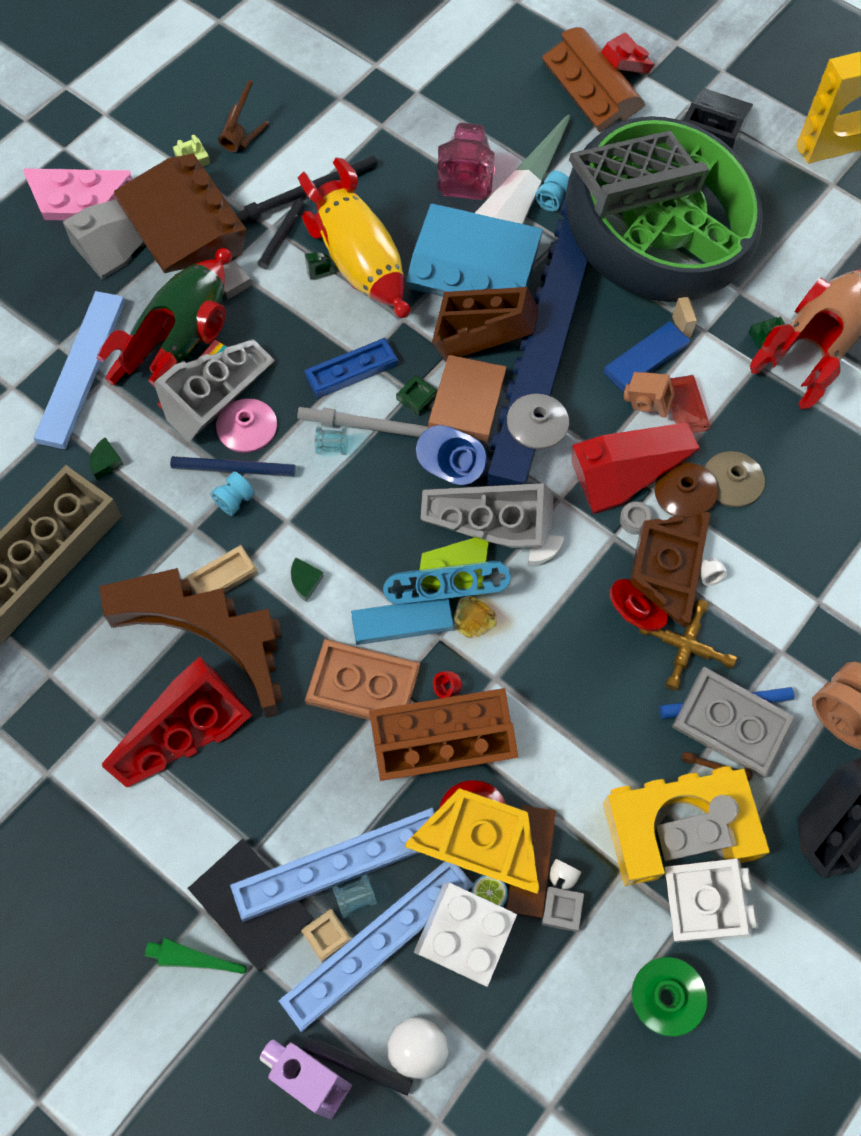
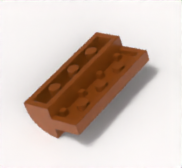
M575 27L566 30L561 34L563 41L542 56L544 64L598 132L605 129L618 118L626 121L645 107L644 100L622 73L615 69L601 53L602 49L584 28Z
M505 688L369 710L380 781L519 758Z

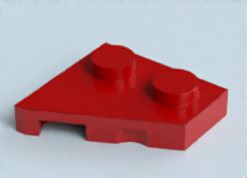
M626 32L607 42L601 51L615 69L650 73L655 65L648 57V51L637 45Z

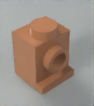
M634 372L630 384H627L625 387L624 400L631 402L633 410L659 412L660 417L666 418L675 394L670 375Z

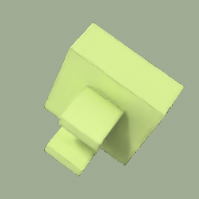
M195 135L191 136L192 140L184 143L182 140H178L177 145L173 146L176 157L194 153L202 166L210 164L207 152L199 138Z

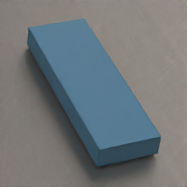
M448 598L351 611L356 645L453 631Z

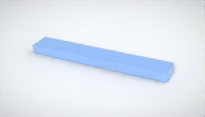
M95 291L34 435L36 444L66 450L101 364V361L96 359L99 349L106 338L115 330L124 308L125 300L123 296Z
M433 808L231 884L230 887L242 922L419 854L420 852L406 848L405 844L434 814Z
M448 862L442 863L279 1000L301 1032L306 1030L424 929L443 883H452L466 891L473 887V883L459 866Z

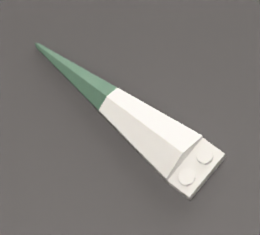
M567 115L475 212L476 214L520 224L525 223L535 199V193L543 181L555 151L569 124L570 115Z

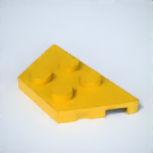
M459 788L405 844L406 848L530 892L538 893L539 885L528 812Z

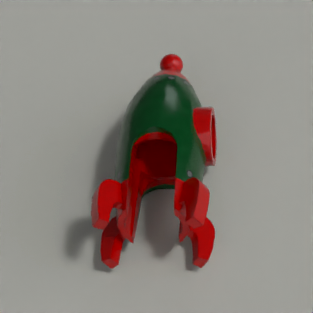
M220 248L216 251V259L201 261L175 274L154 295L136 321L130 334L123 330H116L106 338L99 349L96 359L103 363L114 350H120L121 352L105 377L110 385H115L125 372L131 375L155 347L164 342L149 367L153 374L148 381L155 387L154 383L175 364L186 361L201 342L210 344L218 337L226 316L225 308L221 303L225 285L223 265L229 264L232 260V253L229 249ZM159 401L157 405L162 409L161 403Z

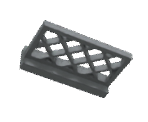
M671 131L573 152L569 157L570 163L597 200L594 209L599 217L699 193L709 172V168L704 162L695 163ZM666 142L672 151L656 145ZM639 149L647 152L648 156L634 153L631 150ZM653 154L655 156L667 159L668 162L667 164H665L663 162L651 159L650 157ZM615 155L623 158V162H618L606 156ZM629 160L643 165V168L641 170L626 164V161ZM583 161H590L598 164V167L596 169L587 166L583 163ZM672 161L683 166L677 168L671 166L670 163ZM604 166L618 171V174L615 176L600 169ZM646 167H648L659 172L652 174L646 172L645 170ZM624 173L635 178L626 180L620 176ZM596 179L607 182L609 184L600 187Z

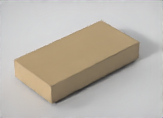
M242 545L185 578H188L194 594L221 588L226 593L259 573Z

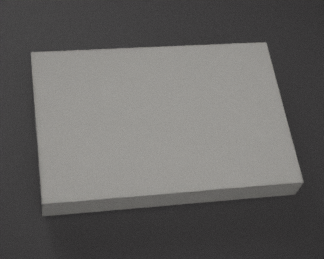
M703 667L690 689L672 728L738 765L748 768L756 775L765 778L790 730L795 716Z

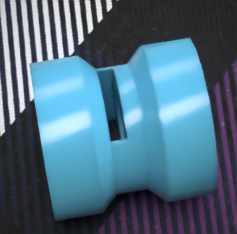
M560 171L550 172L544 184L535 193L537 203L547 211H557L563 203V198L566 197L569 177Z
M232 472L226 478V485L217 486L210 495L225 513L232 516L239 510L241 501H249L255 495V491L244 477L237 472Z

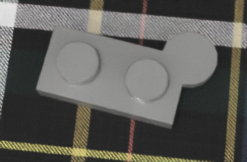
M718 795L710 802L709 813L656 825L664 860L671 861L737 846L733 830L729 827V824L734 822L739 814V806L736 800L728 795Z

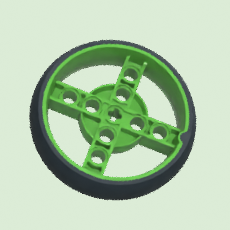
M649 116L617 123L597 135L587 144L584 150L671 131L695 163L704 162L709 168L704 184L713 192L724 208L731 230L707 214L706 199L703 192L700 191L699 193L623 211L622 215L628 231L622 237L614 230L605 216L599 217L594 209L597 200L574 167H572L566 191V210L571 232L583 255L610 282L632 294L651 300L677 302L678 298L688 297L691 301L711 295L729 285L750 263L759 244L762 231L763 212L760 194L747 166L719 138L685 121ZM666 142L656 145L672 151ZM639 149L631 150L634 153L648 156L647 152ZM652 154L651 157H650V158H653V159H658V160H662V161L668 162L667 159H664V158L655 156V155H653V154ZM615 155L606 156L618 162H623V158ZM629 160L626 161L627 165L642 170V167ZM583 161V163L587 166L596 169L598 167V164L590 161ZM671 161V164H674V165H676V166H678V167H682V166H683V165H681V164H678V163H675V162H672V161ZM604 166L600 169L615 176L618 174V171ZM654 169L645 170L646 172L652 174L659 172ZM624 173L620 176L626 180L635 178ZM596 179L600 187L609 184L607 182ZM651 247L664 250L684 247L704 261L705 264L672 263L647 254Z

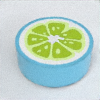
M485 875L479 877L471 889V893L500 907H503L507 900L508 893L505 883Z

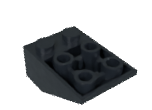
M702 88L692 101L683 121L710 132L734 150L753 104Z

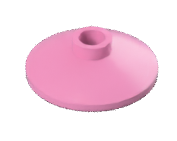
M240 399L230 403L219 414L216 422V431L220 441L227 448L241 453L255 452L264 448L272 441L277 431V419L273 410L266 403L256 399ZM243 419H250L247 422H241Z

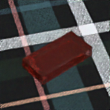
M694 375L670 378L675 393L670 406L675 424L688 422L692 433L708 431L710 423Z

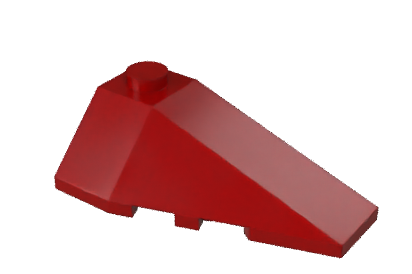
M688 422L601 435L573 444L572 465L592 514H596L625 504L631 499L632 495L642 488H647L666 471H671L699 451V446Z
M199 656L172 681L103 761L102 767L127 788L165 769L166 764L184 755L188 758L196 754L197 749L213 741L218 743L228 738L252 716V713L225 680Z

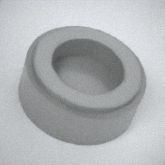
M631 502L622 509L619 521L621 527L626 532L639 535L643 522L645 520H652L653 515L650 508L644 503Z

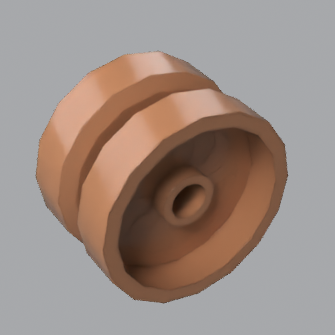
M847 662L831 678V682H827L812 697V707L817 717L832 734L847 745L861 750V663Z

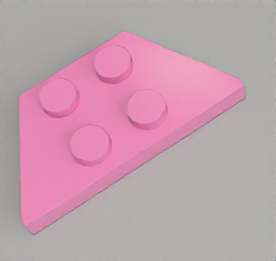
M24 168L23 171L44 220H66L87 207L116 199L114 197V190L132 180L131 172L128 170Z

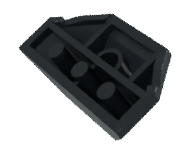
M861 758L838 767L797 818L801 853L819 877L830 878L831 876L854 873L861 864Z

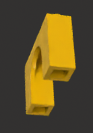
M861 52L832 58L828 61L804 126L797 139V149L803 155L807 164L861 150V110L838 116L849 103L861 97Z
M726 766L711 771L712 775L699 777L698 773H689L678 777L677 782L665 784L664 779L645 783V788L631 790V786L612 789L610 791L611 794L607 795L604 800L603 806L623 885L629 886L658 880L665 874L654 834V822L658 811L670 804H690L706 814L709 813V805L714 797L728 795L736 800L739 806V814L737 819L729 824L730 829L733 830L737 846L722 849L724 859H738L741 863L759 860L770 853L745 770L733 771L731 766Z

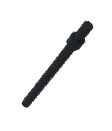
M372 155L350 166L356 174L378 166L376 157ZM334 171L312 182L318 189L327 182L341 179L338 171ZM298 186L258 204L253 202L245 205L243 210L235 214L242 223L248 220L253 222L262 218V214L305 197L307 194L302 186Z

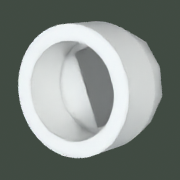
M710 558L709 562L707 560L701 562L699 576L704 585L712 586L723 581L727 576V571L719 560Z
M555 859L549 874L550 880L555 886L559 877L564 879L565 881L561 889L567 890L576 884L581 871Z

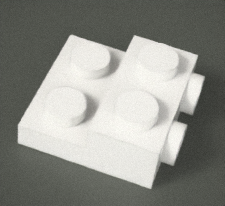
M738 859L665 867L673 936L676 943L753 937L751 928H758L755 906L748 905L746 891L752 890V881L749 868H742L741 862Z

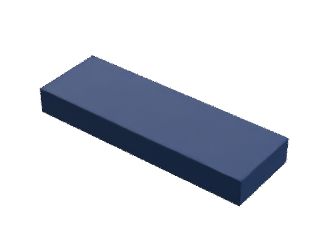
M669 321L605 366L603 373L624 392L626 385L630 384L634 372L651 373L689 345L690 339Z
M384 337L306 369L304 372L318 399L398 366V359Z

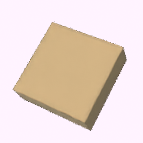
M688 297L678 298L672 317L676 327L688 338H691L697 318Z
M332 909L301 930L321 962H324L352 940Z

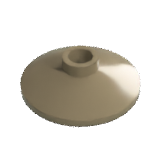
M734 451L722 452L713 456L705 466L717 481L718 496L716 501L722 505L729 507L748 506L754 503L764 490L765 476L763 470L754 459L746 454ZM732 472H736V473H738L740 476H739V477L734 476V475L732 474Z

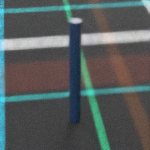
M172 456L170 462L172 469L295 477L296 472L295 464Z

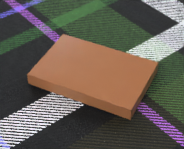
M448 355L428 422V428L437 425L449 426L477 440L488 442L506 374V367Z
M324 639L305 703L370 720L369 710L410 704L420 670V663Z

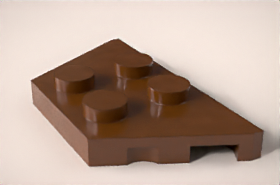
M702 512L698 516L683 518V515L670 517L667 520H645L640 528L629 582L683 627H687L691 621L711 514L708 512Z

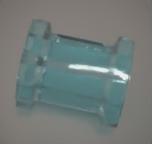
M316 427L315 453L321 455L322 452H341L342 455H347L348 428H342L340 431L323 430L322 427Z
M366 874L362 875L359 881L344 887H332L343 919L348 917L349 912L368 904L371 906L377 905L374 892Z

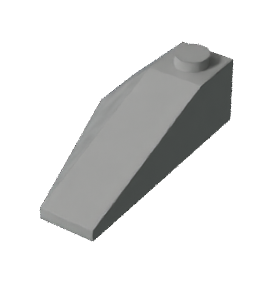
M116 199L87 207L63 221L71 244L102 280L125 267L132 260L131 255L139 246H145L144 241Z
M252 339L227 347L224 351L210 356L206 354L188 363L184 361L175 364L154 383L166 420L190 442L275 360Z
M544 483L423 490L420 520L509 548L543 547L552 528L554 496Z

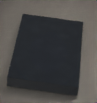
M242 838L187 889L260 972L302 932L303 928L314 920V917L299 901L242 922L230 885L271 870Z

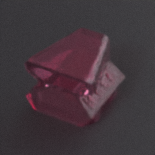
M458 123L450 141L438 146L437 188L444 196L483 200L492 193L493 175L495 174L496 167L494 162L495 153L490 149L486 132L482 125Z

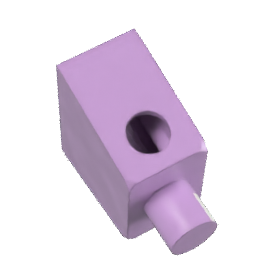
M271 1040L260 1055V1061L272 1069L268 1076L271 1081L311 1111L329 1120H332L353 1086L293 1043H289L285 1048L275 1040ZM301 1068L299 1075L296 1077L297 1071Z

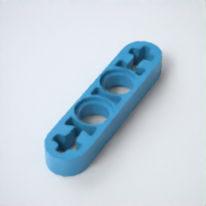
M501 561L399 572L392 574L386 580L383 592L388 601L394 604L503 591L508 587L511 573L508 566ZM492 568H498L499 573H505L506 577L500 579V584L494 585L493 580L488 579L482 580L484 587H477L478 575L475 569H482L481 576L490 575ZM465 571L472 576L473 583L469 588L460 589L455 585L454 577L458 572ZM432 575L438 578L440 588L437 592L428 593L422 588V580L426 576ZM410 577H417L416 590L419 595L414 596L413 589H406L403 591L402 596L399 597L396 591L390 590V587L394 586L395 580H400L401 585H411L413 582Z

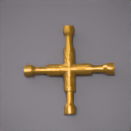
M696 600L693 618L686 627L683 636L669 630L646 631L640 629L638 632L643 635L655 636L662 639L661 642L679 648L673 663L675 667L672 676L667 679L665 685L670 690L678 691L682 670L686 669L691 653L707 660L711 658L719 661L730 669L734 667L736 662V656L721 654L714 651L713 647L696 641L701 628V617L706 613L709 605L704 600Z

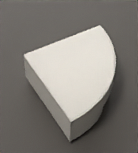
M548 535L543 547H531L528 566L544 564V562L557 555L561 550L564 537Z

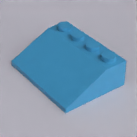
M431 203L412 255L406 283L412 290L442 297L444 292L529 287L543 229Z

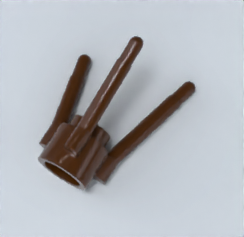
M248 80L237 106H232L225 127L218 138L219 144L230 152H236L239 147L245 150L248 144L269 125L268 121H265L245 137L243 126L237 123L252 87V80Z

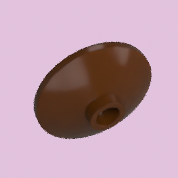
M680 463L671 471H666L660 475L655 483L657 503L666 513L672 516L683 515V518L698 516L702 512H708L714 506L718 496V484L713 474L705 467L695 463ZM683 483H689V484H691L692 486L686 488V487H683L681 484H683Z

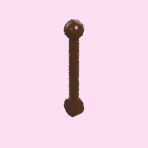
M684 752L682 754L681 760L685 763H695L712 769L726 767V765L696 757L692 753ZM744 768L747 780H752L753 773L748 768Z

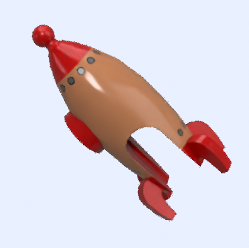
M861 269L847 272L829 282L820 277L794 312L797 315L790 325L784 324L774 327L750 364L751 373L758 374L769 362H773V367L775 368L799 340L809 341L818 347L823 357L800 386H807L806 393L798 403L800 409L810 408L824 395L826 388L832 384L841 372L840 360L861 337Z

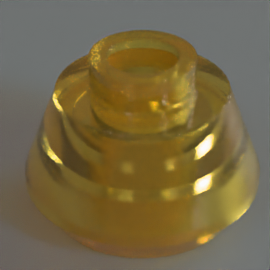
M472 596L459 599L454 620L457 623L456 629L468 638L473 636L481 637L496 627L497 615L488 605Z

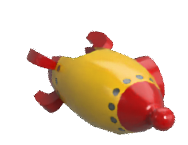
M335 158L333 164L341 180L327 182L318 189L308 174L303 171L297 178L307 196L316 204L318 213L314 215L311 211H305L302 215L310 235L315 239L324 240L331 259L354 289L379 303L394 306V313L398 318L408 317L411 308L407 302L402 301L404 295V275L399 253L383 223L354 192L358 184V177L354 169L343 158Z

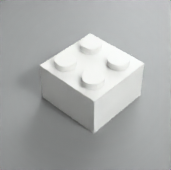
M443 883L414 953L488 987L517 914L452 883Z

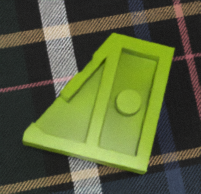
M475 537L422 553L420 570L486 562L489 541ZM475 569L478 575L477 587H483L482 580H484V576H481L482 569ZM461 571L455 575L454 583L460 589H467L472 585L473 578L468 572ZM426 576L422 580V588L439 590L440 581L435 576Z

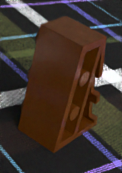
M528 287L444 292L432 344L446 362L448 355L463 357L533 334L539 307Z

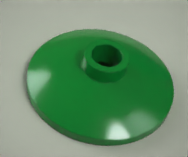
M672 957L657 958L646 963L634 978L631 991L634 1010L641 1022L653 1032L668 1037L681 1036L696 1028L703 1019L707 1008L706 988L700 975L688 963ZM663 990L669 991L673 996V1001L670 1005H666L661 1001L660 995Z

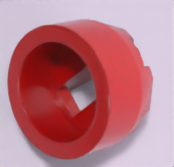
M452 671L439 672L433 679V689L439 698L457 696L462 690L463 684L459 675ZM451 684V688L447 690L446 685Z

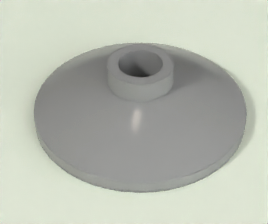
M529 394L519 398L512 404L507 415V427L512 437L521 445L532 449H546L557 445L563 440L568 431L569 416L564 406L555 398L544 394ZM535 414H540L544 417L538 418Z

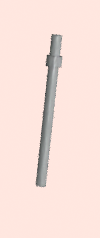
M299 407L297 414L298 419L321 422L322 426L334 427L335 424L420 437L428 429V426L337 413L336 409L323 407V410Z

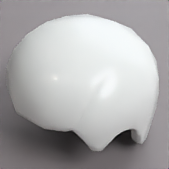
M420 1017L407 1018L394 1027L387 1042L388 1059L392 1066L396 1068L398 1073L410 1078L427 1079L432 1077L444 1067L449 1053L447 1037L440 1027L433 1021Z

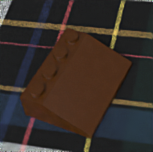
M194 153L167 158L114 190V197L164 274L186 269L204 260L216 259V251L220 248L229 249L232 257L242 255L246 228Z

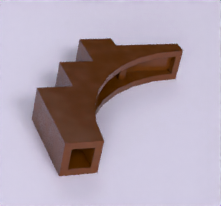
M178 568L99 586L103 614L111 628L136 624L164 625L189 631L211 641L229 654L245 671L257 691L266 718L279 715L277 704L282 703L283 698L279 682L273 684L270 673L276 671L272 652L279 650L276 639L282 638L278 618L272 620L269 609L237 616L233 598L227 599L223 588L192 595L188 578L182 579Z

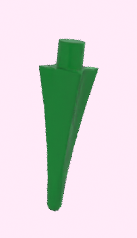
M166 938L163 939L162 944L148 942L145 951V957L158 959L157 965L159 967L203 968L244 974L247 971L245 965L207 955Z

